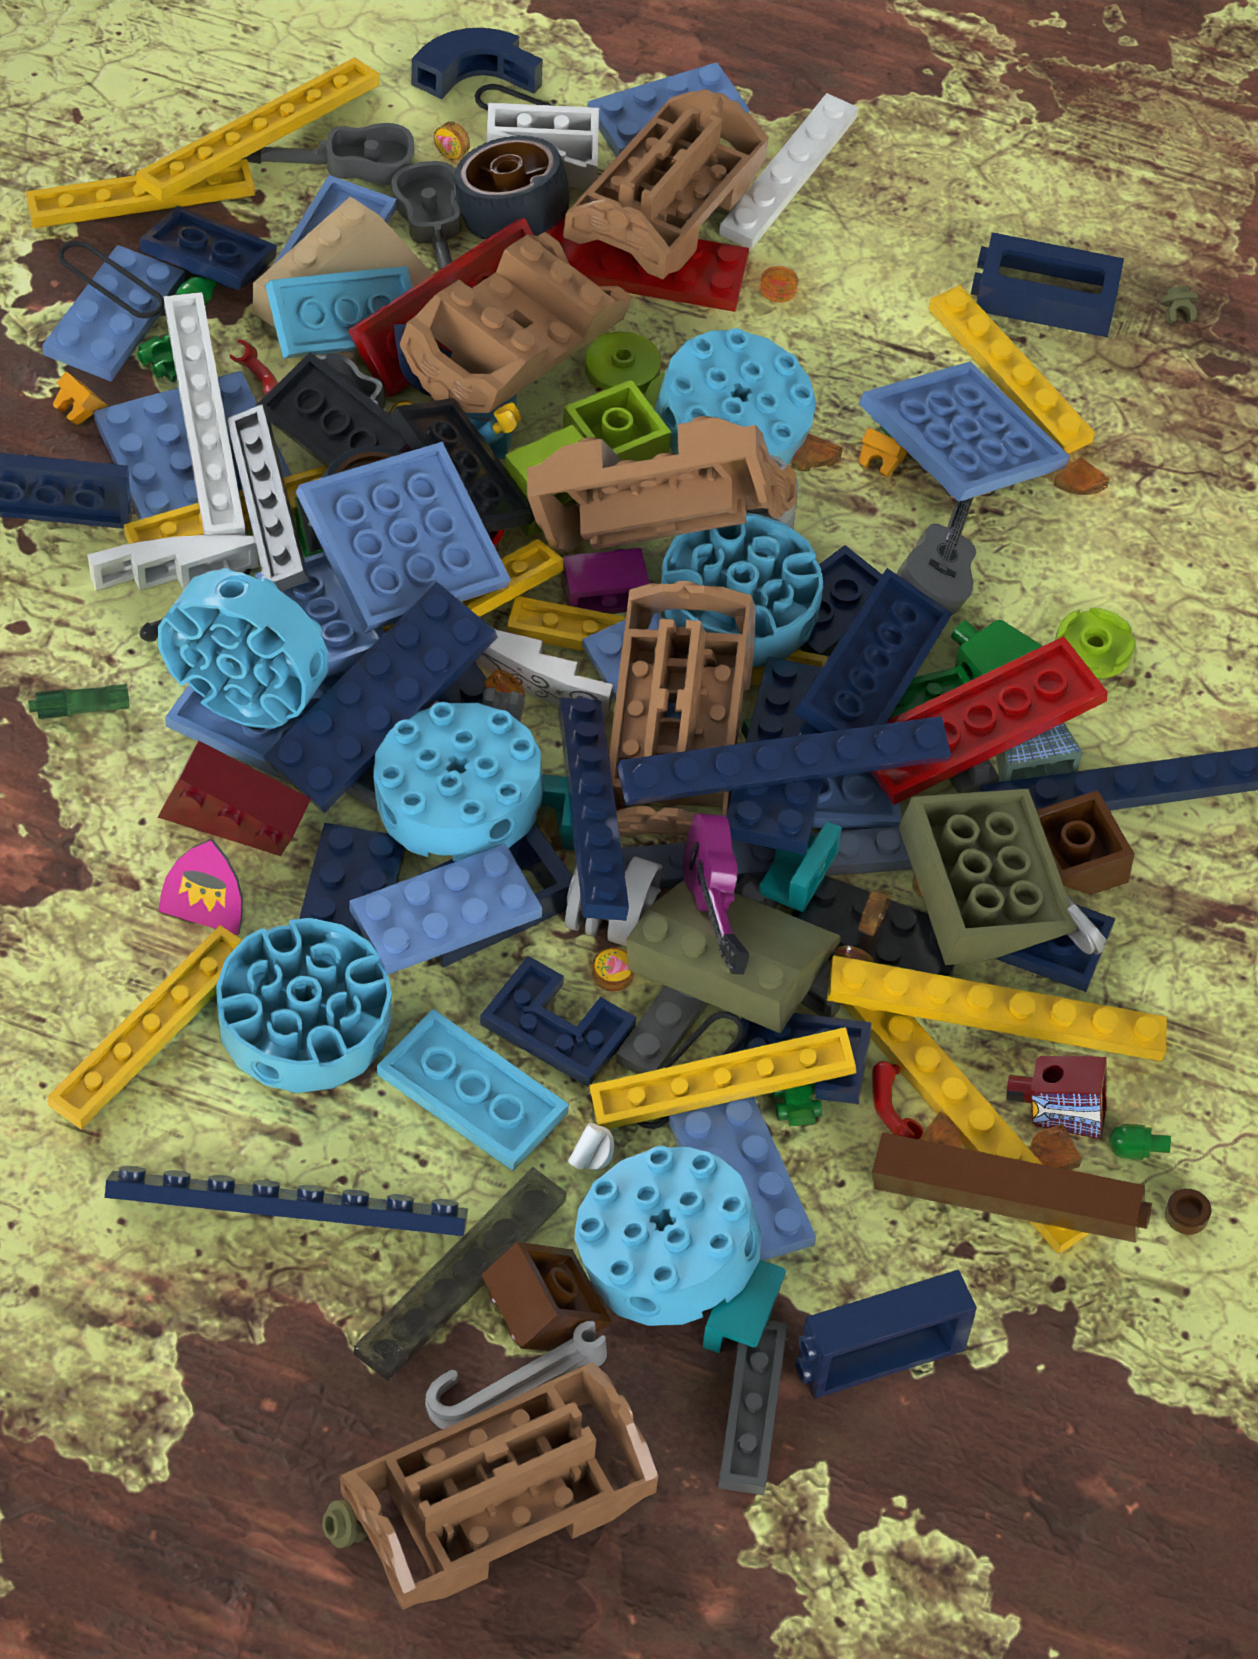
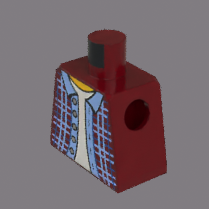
M1040 1056L1036 1059L1033 1077L1009 1075L1007 1101L1031 1103L1032 1123L1037 1127L1102 1139L1108 1104L1107 1057Z

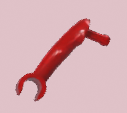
M241 339L237 340L238 343L245 346V354L240 358L230 354V359L241 366L247 367L263 387L262 392L268 394L278 384L276 377L257 359L258 353L253 345Z
M886 1061L878 1062L872 1070V1093L876 1113L892 1134L919 1140L923 1135V1127L911 1118H904L902 1120L892 1105V1085L895 1075L900 1073V1067L897 1064L891 1065Z

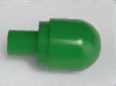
M192 277L177 289L176 295L202 292L204 305H207L213 296V289L216 288L217 282L207 277Z
M1121 1124L1112 1130L1109 1136V1146L1112 1152L1120 1158L1143 1160V1158H1150V1152L1170 1153L1171 1136L1151 1134L1152 1128L1145 1127V1125Z

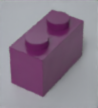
M641 548L563 556L564 571L561 573V584L567 606L608 614L626 613L629 590L650 584Z

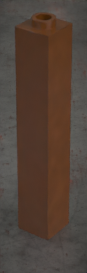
M884 1132L881 1135L872 1169L876 1190L1134 1243L1137 1241L1139 1228H1148L1152 1210V1203L1145 1201V1185Z

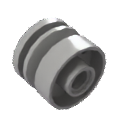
M634 856L624 872L629 902L627 920L587 918L585 933L594 936L603 921L607 920L609 921L608 941L627 947L626 939L646 909L660 899L663 866ZM577 868L572 877L567 895L568 905L565 917V927L575 931L581 928L585 920L582 912Z

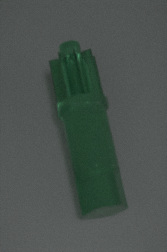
M127 684L74 690L64 688V690L36 692V700L28 701L29 713L38 712V718L44 719L63 716L72 717V714L128 709L129 695Z

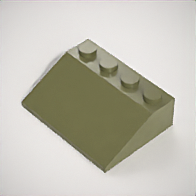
M1029 789L912 797L898 827L945 965L986 962L1077 930L1078 926L1067 911V908L1071 905Z
M685 880L681 881L646 909L626 939L629 971L778 1033L783 1031L841 941V936L734 893V902L730 903L726 913L732 933L735 934L749 952V959L743 975L731 974L719 954L720 947L715 937L708 911H698L694 894L688 889Z

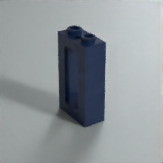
M992 232L989 247L981 246L977 268L983 269V273L975 272L971 295L978 296L976 303L987 314L1108 337L1124 258ZM1002 266L1102 286V291L1099 294H1092L1006 277L999 273V267Z
M535 823L529 833L510 846L509 850L521 871H531L544 889L535 894L542 906V917L437 956L436 959L442 968L567 910V895L573 876ZM451 859L418 875L435 870L437 868L454 863L456 861H453V859Z
M959 1269L807 1316L803 1336L799 1337V1356L795 1358V1368L803 1385L809 1384L816 1399L965 1351L977 1307Z

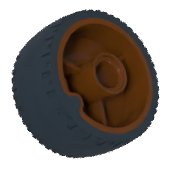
M518 135L491 140L468 152L455 169V190L461 215L469 231L481 239H488L515 220L521 218L526 219L534 236L541 235V233L547 232V230L556 226L569 209V186L563 161L556 147L544 139Z

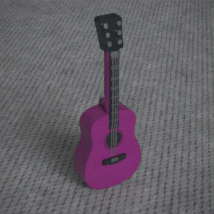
M697 813L692 820L685 844L683 857L684 880L688 889L694 894L698 911H708L715 937L720 947L719 954L731 974L743 975L748 963L749 952L735 934L732 933L726 913L730 903L734 902V890L738 873L737 862L732 851L729 822L725 815Z

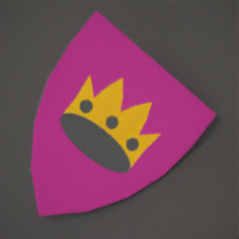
M212 838L192 847L175 862L165 878L158 911L214 929L221 925L238 936L240 934L243 914V896L239 880L228 857Z

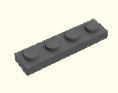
M768 1320L757 1347H751L738 1342L718 1485L719 1489L764 1495L787 1323Z

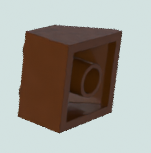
M1098 790L1036 810L1065 887L1092 895L1129 882L1135 854Z
M516 1242L481 1274L489 1288L491 1301L500 1309L509 1326L508 1332L510 1337L522 1349L551 1351L572 1339L575 1328L583 1322L594 1321L596 1331L604 1329L612 1323L573 1249Z

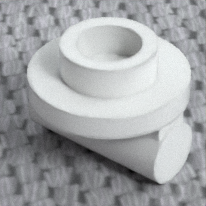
M588 1123L568 1162L573 1167L581 1170L584 1168L591 1170L605 1168L611 1161L614 1153V1139L611 1132L603 1126Z

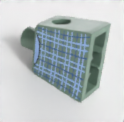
M1062 723L996 755L999 780L1004 782L1077 772L1082 751L1066 724Z

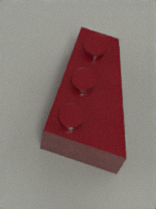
M198 740L157 818L281 856L293 838L311 798Z

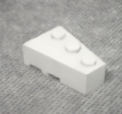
M488 103L487 142L518 135L544 139L553 144L558 150L565 167L568 186L587 191L597 180L599 108Z

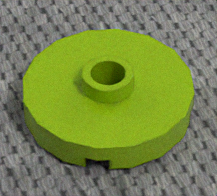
M616 331L604 334L591 343L586 351L585 373L589 382L595 387L598 385L607 390L633 380L643 394L646 392L651 381L660 375L661 356L656 346L646 337L633 332Z
M1090 608L1089 611L1079 613V609L1071 612L1061 620L1055 640L1064 636L1097 678H1109L1118 675L1130 665L1136 648V640L1131 633L1132 628L1128 622L1118 614L1102 608Z

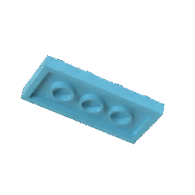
M402 266L270 280L265 284L283 359L304 357L309 352L314 355L357 351L358 349L348 330L413 288L408 267Z
M434 1009L377 1065L378 1076L511 1171H514L569 1111V1104Z

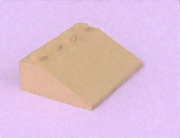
M350 196L253 283V314L275 328L265 284L270 280L407 266L412 287L433 275V273L379 214ZM357 350L331 354L343 355L354 361L360 355V352Z

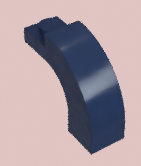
M492 28L459 29L434 38L412 58L411 85L443 99L463 79L486 75L503 79L534 94L542 86L543 59L520 49V36Z

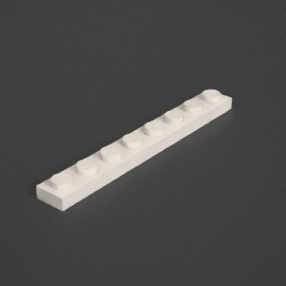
M201 292L164 296V308L204 535L245 536L244 519L203 294Z

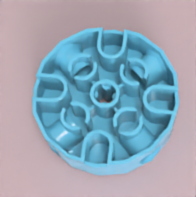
M734 328L731 330L709 331L684 343L669 362L661 382L654 410L671 431L670 448L674 454H679L678 424L692 422L694 418L699 416H710L743 427L756 425L763 433L769 454L779 457L789 465L802 448L810 431L816 399L809 376L793 354L787 352L768 338Z
M746 513V523L677 535L663 559L661 584L691 581L698 585L725 587L752 596L756 605L753 667L766 665L768 657L785 659L809 640L819 618L823 577L821 568L816 561V553L809 541L787 524L756 513ZM669 609L661 612L663 619H673L677 627H686V620L701 621L705 631L708 633L740 634L734 617L714 611Z
M222 568L220 571L213 570L193 577L158 626V649L169 673L181 686L188 683L194 691L203 696L204 698L200 703L219 716L244 726L273 729L285 725L288 719L297 717L328 673V650L321 635V626L311 619L298 603L278 590L273 581L265 577L257 579L242 572H234L228 568Z
M438 702L431 708L419 711L409 720L397 722L388 732L375 753L373 778L378 813L388 834L410 852L429 857L430 853L439 856H453V861H459L506 844L509 848L529 833L537 819L536 813L543 800L541 751L529 728L505 710L495 709L479 703Z
M313 918L289 920V925L276 926L268 931L264 927L246 936L225 959L216 986L221 1041L237 1067L266 1086L288 1090L293 1093L333 1089L363 1074L383 1051L391 1026L392 992L387 971H384L380 963L379 954L368 940L344 925Z
M657 1146L651 1150L621 1160L592 1184L591 1189L578 1208L574 1238L592 1287L603 1298L604 1303L618 1316L647 1326L683 1325L702 1318V1311L715 1307L722 1300L728 1303L743 1291L759 1263L762 1231L742 1176L722 1158L710 1152L691 1147L668 1148Z

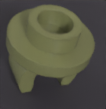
M1186 286L1168 289V295L1160 298L1161 305L1169 307L1165 314L1168 325H1173L1177 321L1176 310L1178 309L1186 313L1187 324L1192 323L1197 317V310L1193 303L1199 300L1198 293L1190 292V288Z
M336 1500L329 1504L323 1516L322 1527L325 1536L335 1547L346 1548L351 1546L353 1542H362L368 1537L364 1527L356 1522L355 1513L347 1501Z

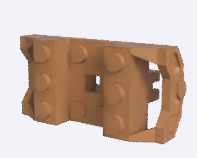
M703 89L671 97L568 210L565 216L563 237L578 244L597 239L631 253L647 273L664 279L668 273L679 271L696 252L699 228L717 207L731 211L747 192L757 171L765 162L769 137L751 114L746 113L738 102L729 99L723 93H714ZM720 138L729 141L735 149L720 144Z
M546 232L539 236L526 235L504 250L496 273L475 287L471 288L462 281L457 280L437 293L413 319L407 322L400 347L413 374L419 378L423 389L429 392L435 401L454 398L465 413H490L622 321L632 296L619 286H598L569 264L560 243ZM435 339L453 351L451 358L440 351Z
M699 416L694 418L692 422L678 424L679 454L661 453L656 455L654 459L639 462L635 460L622 461L603 439L588 437L579 440L578 443L564 445L539 465L527 467V498L536 523L544 531L550 549H556L563 556L570 554L584 539H590V545L597 550L746 523V511L758 508L768 509L769 514L773 518L781 517L785 511H790L797 502L796 472L790 465L778 466L769 455L763 433L756 425L743 427L717 417ZM567 492L577 503L564 506L553 494Z
M677 581L675 584L651 583L629 590L609 752L619 836L629 837L643 833L687 836L692 820L697 814L679 808H663L659 812L647 806H634L624 809L623 802L625 800L617 767L620 760L738 744L744 690H750L754 658L756 605L751 595L725 587L698 585L691 581ZM669 609L703 610L734 617L740 634L708 633L705 631L701 621L686 620V627H677L673 619H660L658 630H648L655 613ZM668 702L676 703L675 712H682L681 719L667 718ZM733 791L647 803L722 807L721 815L727 816Z
M592 1362L340 1475V1492L344 1500L351 1505L356 1518L364 1527L382 1561L391 1588L404 1610L418 1603L447 1598L488 1579L489 1562L566 1527L571 1538L574 1539L616 1519L643 1498L656 1493L658 1473L647 1443L633 1421V1414L627 1400L623 1395L617 1394L608 1375ZM590 1404L601 1413L623 1451L632 1479L627 1486L616 1491L613 1490L595 1458L596 1438L589 1426L584 1429L581 1426L582 1413L578 1406ZM493 1473L494 1477L489 1479L487 1475ZM386 1489L433 1574L420 1582L414 1583L396 1532L388 1517L382 1516V1506L377 1496Z

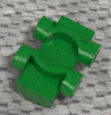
M169 334L162 337V339L156 335L139 345L138 359L143 365L151 362L153 364L151 366L152 372L158 379L166 376L171 382L177 380Z
M816 1083L772 1092L773 1098H784V1103H776L777 1120L788 1119L789 1126L815 1124V1117L822 1116L821 1101L812 1100L811 1095L815 1094Z

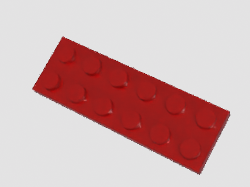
M565 216L556 226H553L552 229L546 232L560 243L569 264L598 286H619L627 293L736 312L748 262L749 248L698 239L696 252L679 271L668 273L664 279L647 273L631 253L597 239L578 244L564 238Z
M525 218L515 220L348 330L370 373L382 383L385 398L392 397L410 385L400 369L394 325L407 324L437 293L457 280L473 288L496 273L506 248L526 235L534 236ZM435 339L436 343L439 346L448 351H451L449 348H447L445 345H443L441 342Z
M1063 636L886 722V724L942 716L951 753L947 761L870 771V773L893 805L1107 702L1108 691Z

